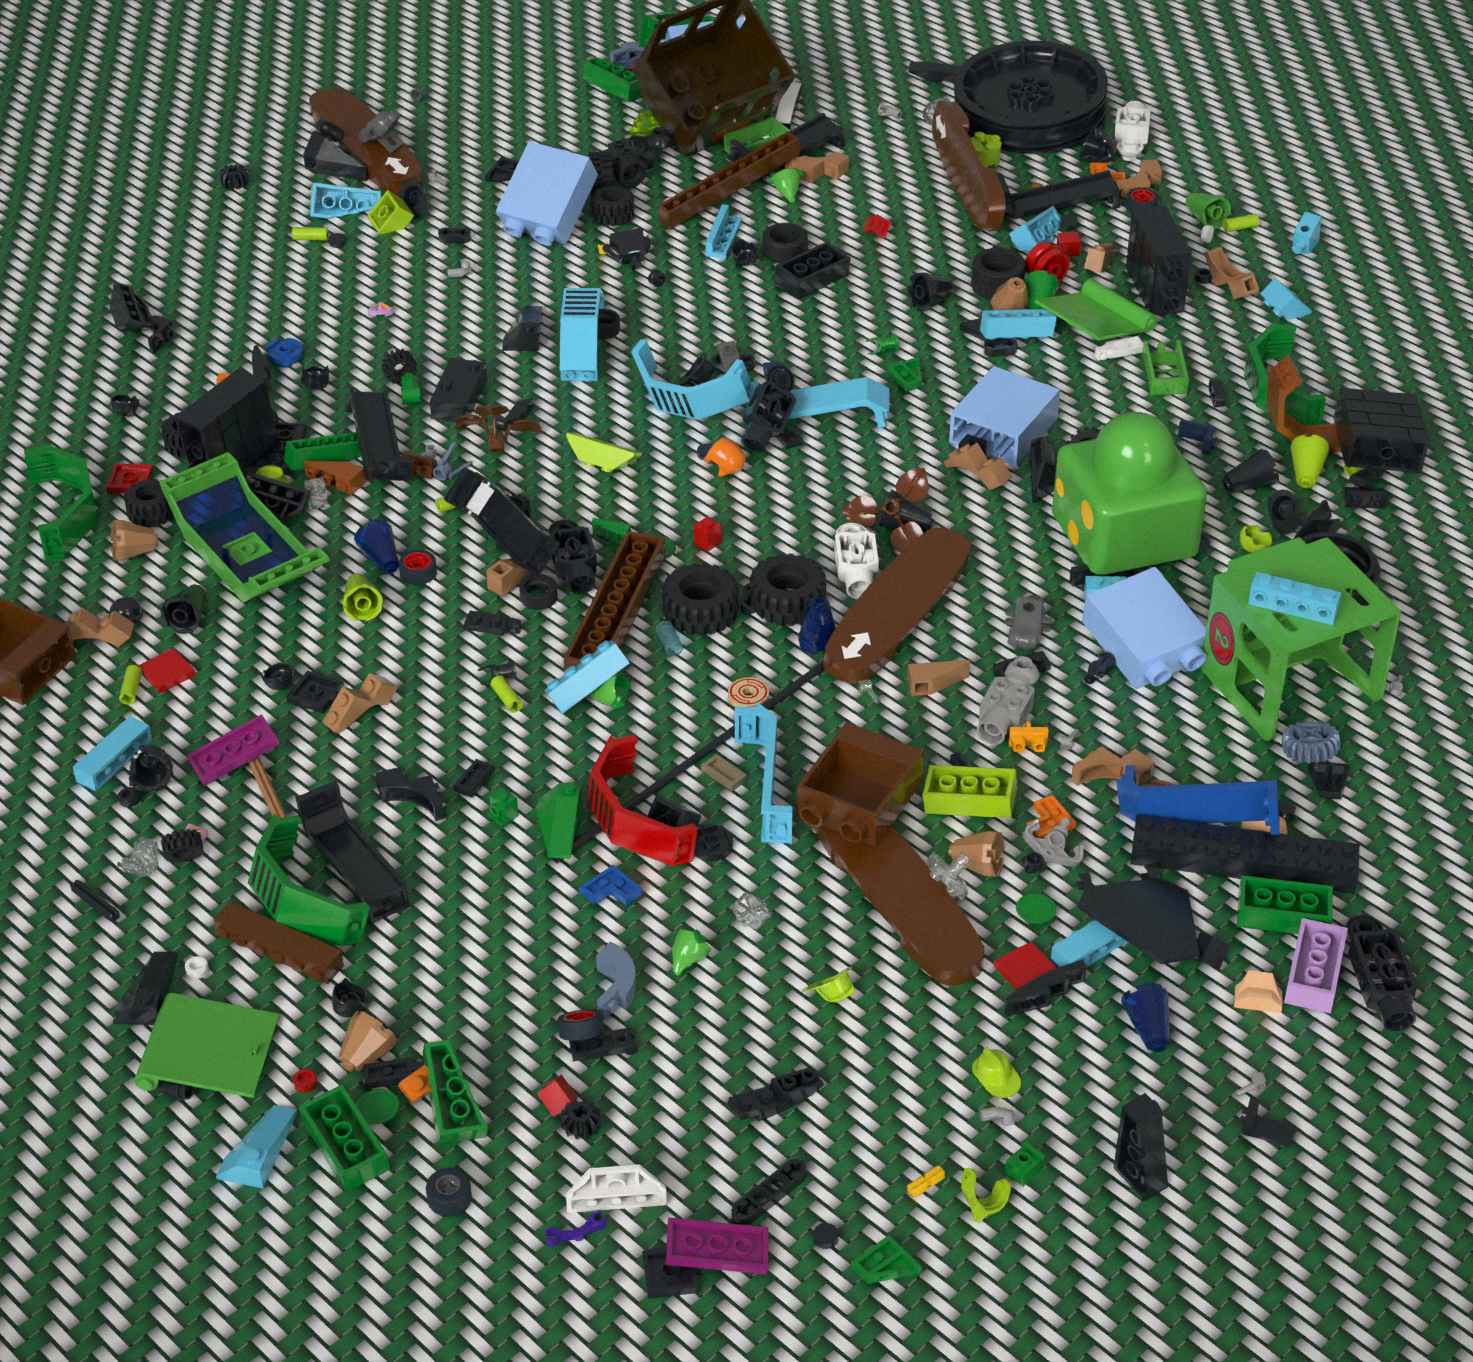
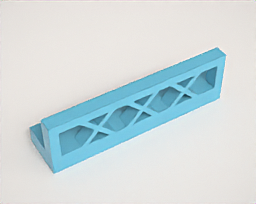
M721 205L707 237L706 256L726 259L741 225L742 217L729 215V205Z

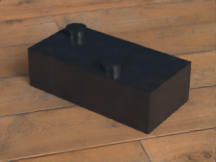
M824 242L777 264L774 283L795 298L800 299L848 276L851 258L830 243Z
M450 358L429 401L431 419L456 422L457 417L472 414L487 381L486 362Z

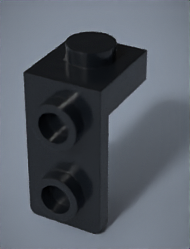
M156 315L150 318L153 334L148 338L150 353L153 354L174 336L172 320Z
M1250 1098L1248 1107L1243 1106L1240 1121H1244L1242 1135L1291 1146L1295 1126L1257 1116L1260 1100Z

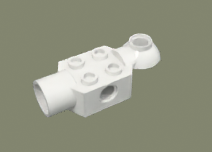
M1130 101L1123 108H1118L1114 140L1118 142L1117 150L1122 155V159L1126 161L1135 160L1142 152L1143 144H1147L1151 111L1147 110L1139 101Z
M846 523L837 529L835 535L834 554L837 578L839 581L845 582L847 594L851 598L858 599L878 576L879 560L875 534L867 531L864 526L858 523Z

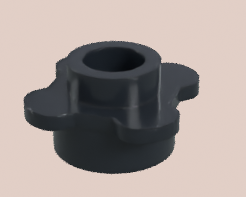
M1030 852L1021 858V863L1024 864V871L1026 873L1043 872L1046 869V865L1043 864V857L1039 853Z

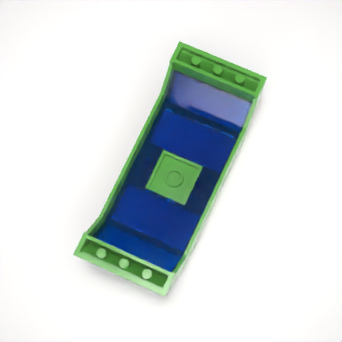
M229 452L159 481L184 538L243 603L310 573L330 561L328 555L319 546L308 551L253 494L239 468L237 460Z

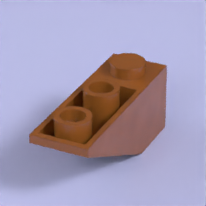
M304 462L307 478L349 495H353L366 483L364 468L350 462Z

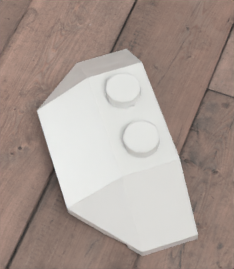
M640 1164L589 1168L566 1193L567 1213L667 1205L666 1186Z

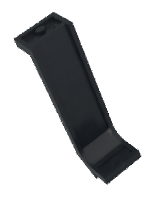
M825 113L789 131L799 139L798 156L806 154L829 140L839 148L845 146L843 127L836 125L828 119ZM736 139L729 141V152L731 155L727 159L733 163L751 151ZM785 163L782 164L781 166L775 168L774 170L770 171L769 173L763 175V176L760 177V178H763L764 176L770 174L771 172H773V171L779 169L780 167L784 166Z
M1110 170L1017 193H1010L1002 173L997 174L1005 195V213L1016 219L1042 213L1052 206L1055 209L1104 197L1107 198L1108 204L1111 203L1113 209L1120 208L1118 186L1116 187Z
M350 388L345 410L346 412H353L365 478L410 481L409 474L413 465L412 457L400 456L387 391L383 390L382 393L354 391V388Z
M466 467L462 469L444 497L447 503L472 516L518 566L534 574H541L560 545L557 539L543 533L498 486L478 472H474Z
M336 781L295 797L298 807L296 812L302 819V825L309 840L361 901L369 905L370 910L367 921L370 924L411 906L405 880L348 817L343 806L339 785Z

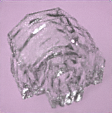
M142 836L139 839L140 843L135 841L130 858L124 857L121 860L122 863L118 862L117 866L134 875L148 877L159 866L157 859L159 849L156 841Z

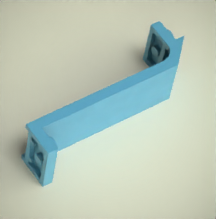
M869 377L791 390L797 401L789 419L865 406L874 411L878 428L886 427V419H889L890 388ZM758 381L751 382L753 388L750 392V400L756 387L759 386Z
M758 702L756 707L735 706V743L760 744L766 748L761 814H763L761 842L792 843L793 806L773 805L777 751V716Z

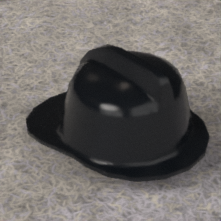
M409 180L402 185L400 198L404 200L413 213V218L420 217L427 207L428 196L419 182Z
M706 352L702 353L695 360L677 385L681 386L687 381L700 385L710 379L715 368L706 359Z
M1284 489L1277 490L1268 500V512L1275 530L1281 534H1289L1299 527L1302 519L1298 501L1292 492Z

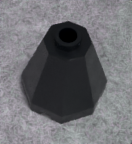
M926 272L910 277L912 283L907 288L910 304L913 307L917 306L918 311H924L950 297L953 290L950 281Z

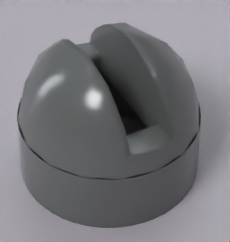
M414 88L410 92V96L415 102L422 100L425 95L421 88Z

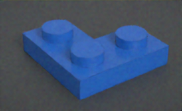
M614 865L579 887L580 894L593 905L612 894L627 906L643 895V889Z

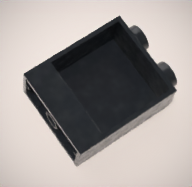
M1166 206L1132 209L1126 270L1136 290H1138V294L1142 302H1144L1147 311L1154 315L1182 313L1185 310L1192 252Z
M238 368L175 416L188 469L229 452L237 460L242 471L248 467V464L250 465L262 456L263 452H267L279 442L276 428L279 417L271 407L269 394L272 392V387L264 376L260 374L253 375Z
M1351 388L1340 389L1333 419L1345 467L1412 473L1422 472L1430 440L1416 394Z

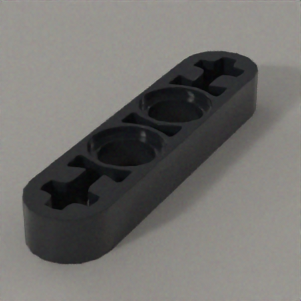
M791 1159L732 1206V1222L740 1225H750L804 1182L807 1176L806 1164L799 1159ZM775 1182H781L785 1186L782 1189H775L771 1185ZM757 1196H764L767 1199V1201L764 1203H757L754 1201V1198Z

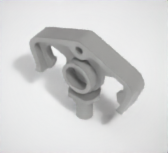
M1062 818L1060 824L1055 825L1052 829L1053 832L1048 833L1044 839L1036 838L1032 834L1033 831H1038L1040 827L1038 819L1029 824L1022 834L1024 840L1036 853L1042 855L1045 862L1076 867L1083 859V844L1074 848V857L1068 856L1064 851L1065 838L1068 836L1067 828L1070 824L1068 818Z

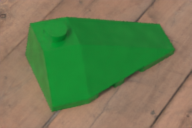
M571 782L559 783L538 800L536 817L540 824V831L543 834L548 858L571 859L582 807L581 784Z

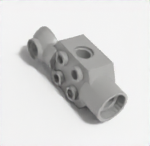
M1020 656L1011 662L1006 668L1005 677H995L981 701L979 724L976 730L978 736L986 743L994 745L1002 743L1006 735L1009 734L1010 727H1022L1033 708L1035 692L1031 684L1035 683L1039 678L1038 669L1030 658Z

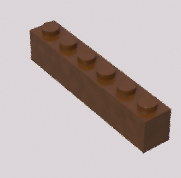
M229 902L213 919L216 934L219 937L235 942L240 947L253 950L258 955H264L273 959L276 963L284 964L296 972H302L316 981L329 984L344 967L341 950L233 902Z

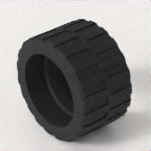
M1002 247L987 248L978 252L972 262V290L978 296L991 300L997 288L1010 278L1018 277L1024 280L1025 259L1018 252Z

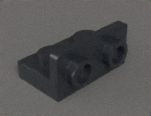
M1344 487L1345 507L1385 509L1387 492L1383 488Z

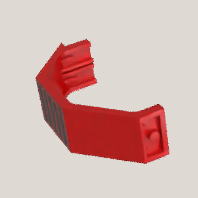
M611 734L590 771L587 798L588 807L610 842L670 866L693 862L697 828L694 823L681 827H671L625 809L606 783L612 777L633 773L635 770L633 761L636 759L637 754L635 744L638 743V739L635 735L614 739Z

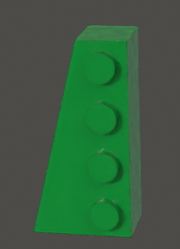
M597 57L584 61L583 79L589 81V83L622 98L626 102L642 97L639 92L642 87L635 74L627 71L625 66H613L612 62Z
M449 1040L424 1043L423 1059L438 1145L485 1138L488 1126L481 1116L478 1104L474 1100L469 1084L462 1074L461 1067Z

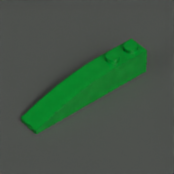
M357 432L286 441L284 461L292 471H299L305 469V461L346 462L359 458L361 453Z

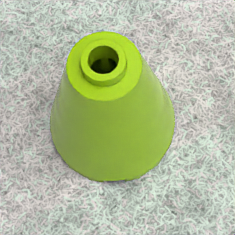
M1304 434L1296 437L1291 443L1296 482L1303 488H1310L1316 484L1328 456L1329 444L1323 437L1313 434L1312 437H1305Z
M354 573L347 579L342 606L346 615L354 621H370L381 612L383 598L380 591L364 575Z

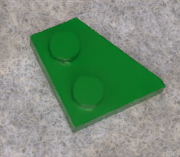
M919 357L888 366L887 373L905 392L922 387Z
M890 1235L851 1261V1268L867 1284L917 1275L921 1273L922 1268Z

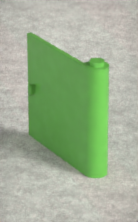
M1091 278L1084 283L1081 292L1036 299L1035 301L1039 306L1065 320L1067 324L1075 326L1098 341L1147 332L1154 329L1157 325L1156 315Z
M176 993L167 994L162 1001L134 1082L137 1087L144 1091L154 1090L157 1088L159 1080L254 1098L279 1013Z

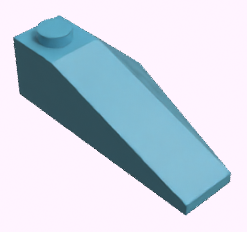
M313 183L310 196V217L329 219L370 211L380 200L381 191Z
M1052 206L1009 233L1013 244L1018 249L1030 252L1037 244L1054 240V233L1059 229L1061 218L1055 207Z
M274 1105L227 1154L216 1178L218 1180L264 1188L298 1113L297 1109Z

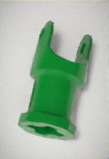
M892 334L891 337H876L866 340V342H876L877 349L875 352L868 353L870 355L884 353L885 350L899 349V339L896 334Z

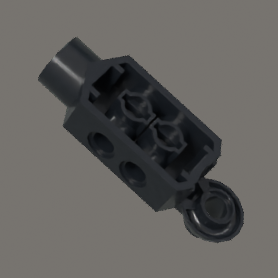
M1368 915L1353 916L1346 924V928H1348L1347 934L1351 939L1348 954L1367 1008L1379 1011L1385 1029L1389 1031L1407 1029L1416 1021L1412 1003L1418 986L1397 931L1388 928L1383 929L1381 923L1374 917Z

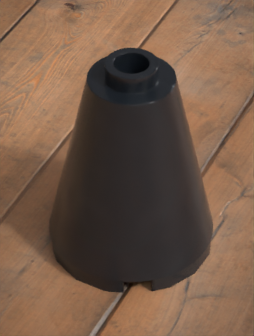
M1260 449L1226 473L1222 482L1226 490L1237 492L1275 485L1279 482V474L1274 472L1273 467L1276 464L1270 453L1266 449Z
M891 489L888 499L896 500L903 497V495ZM908 498L899 503L901 506L899 517L904 525L913 521L925 533L927 529L930 530L932 528L934 519L931 518L932 514L911 502ZM885 511L882 512L878 526L892 529L900 527L895 517L888 516Z
M193 584L167 599L161 608V618L164 624L175 629L174 632L187 634L193 632L201 621L206 599L204 588Z

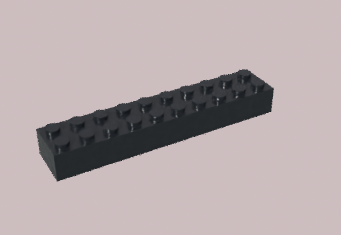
M1136 815L1130 864L1139 866L1153 864L1156 868L1241 879L1242 875L1333 886L1334 892L1355 894L1359 876L1360 844L1281 833L1280 835H1271V832Z

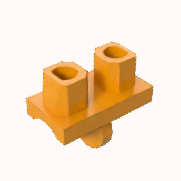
M1030 721L1025 722V727H1010L1009 747H1013L1014 752H1022L1025 750V747H1033L1035 752H1044L1048 742V727H1031Z

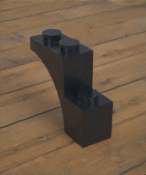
M401 767L375 773L377 789L382 803L388 801L415 803L429 811L435 821L444 819L443 810H446L444 797H439L441 795L438 782L434 783L431 775L409 780L407 774L403 775Z

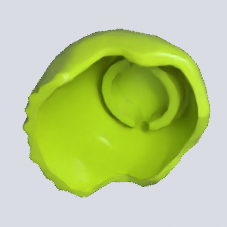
M1245 525L1240 532L1241 546L1249 553L1271 547L1273 544L1271 534L1259 530L1258 525Z

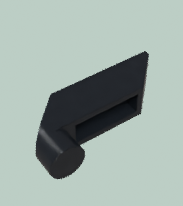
M533 398L517 401L505 418L497 417L496 428L506 430L508 424H513V421L525 420L534 408Z

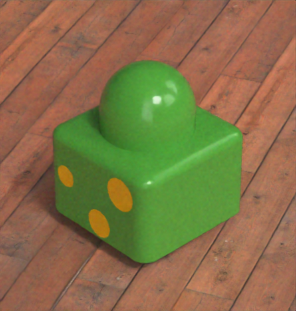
M1142 412L1123 413L1108 421L1099 432L1097 439L1067 444L1059 449L1052 514L1091 572L1105 575L1189 558L1198 554L1207 489L1175 446L1168 428L1159 419Z

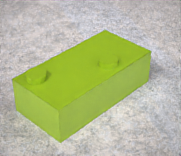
M929 765L923 791L925 814L1012 818L1017 792L1016 769Z

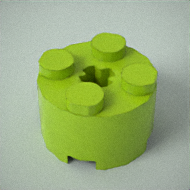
M983 132L975 133V136L970 138L983 167L988 168V166L992 165L996 167L1000 163L1001 156L1000 137L998 135H987Z

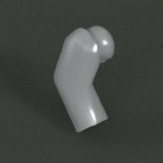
M880 105L877 109L880 116H893L897 119H900L902 116L901 111L891 106Z
M462 262L461 268L448 269V278L463 277L471 271L470 262Z
M992 1107L979 1111L982 1122L1002 1118L1004 1126L1015 1124V1113L1010 1109Z

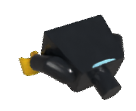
M641 227L611 233L609 244L608 242H604V245L598 244L600 254L608 253L618 260L620 264H630L631 268L635 270L641 267L640 261L645 259V254L649 252L652 241L649 235H643Z

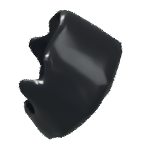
M302 366L301 384L313 389L325 388L329 384L328 366H326V369L312 366L306 370Z
M344 978L333 988L331 1002L333 1011L341 1017H353L356 1011L360 1013L366 1009L368 993L364 988Z

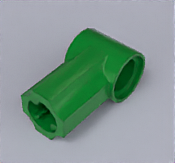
M405 373L401 377L402 405L421 403L417 376L412 373Z

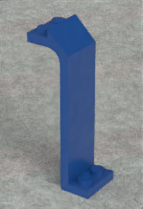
M1125 765V774H1121V780H1116L1120 813L1134 822L1136 821V815L1197 823L1265 821L1266 826H1270L1271 835H1280L1277 780L1142 787L1136 784L1134 765Z

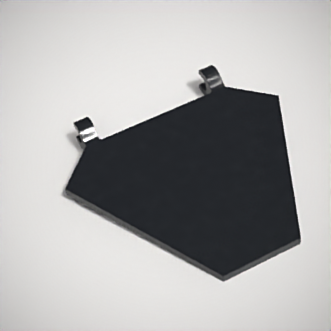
M1153 864L1144 865L1147 873H1142L1140 875L1142 880L1093 886L1088 872L1078 874L1081 881H1076L1074 884L1077 889L1084 890L1077 906L1079 910L1160 964L1199 958L1200 952L1188 890L1158 878L1156 867Z

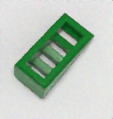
M593 518V535L620 546L626 532L631 531V524Z

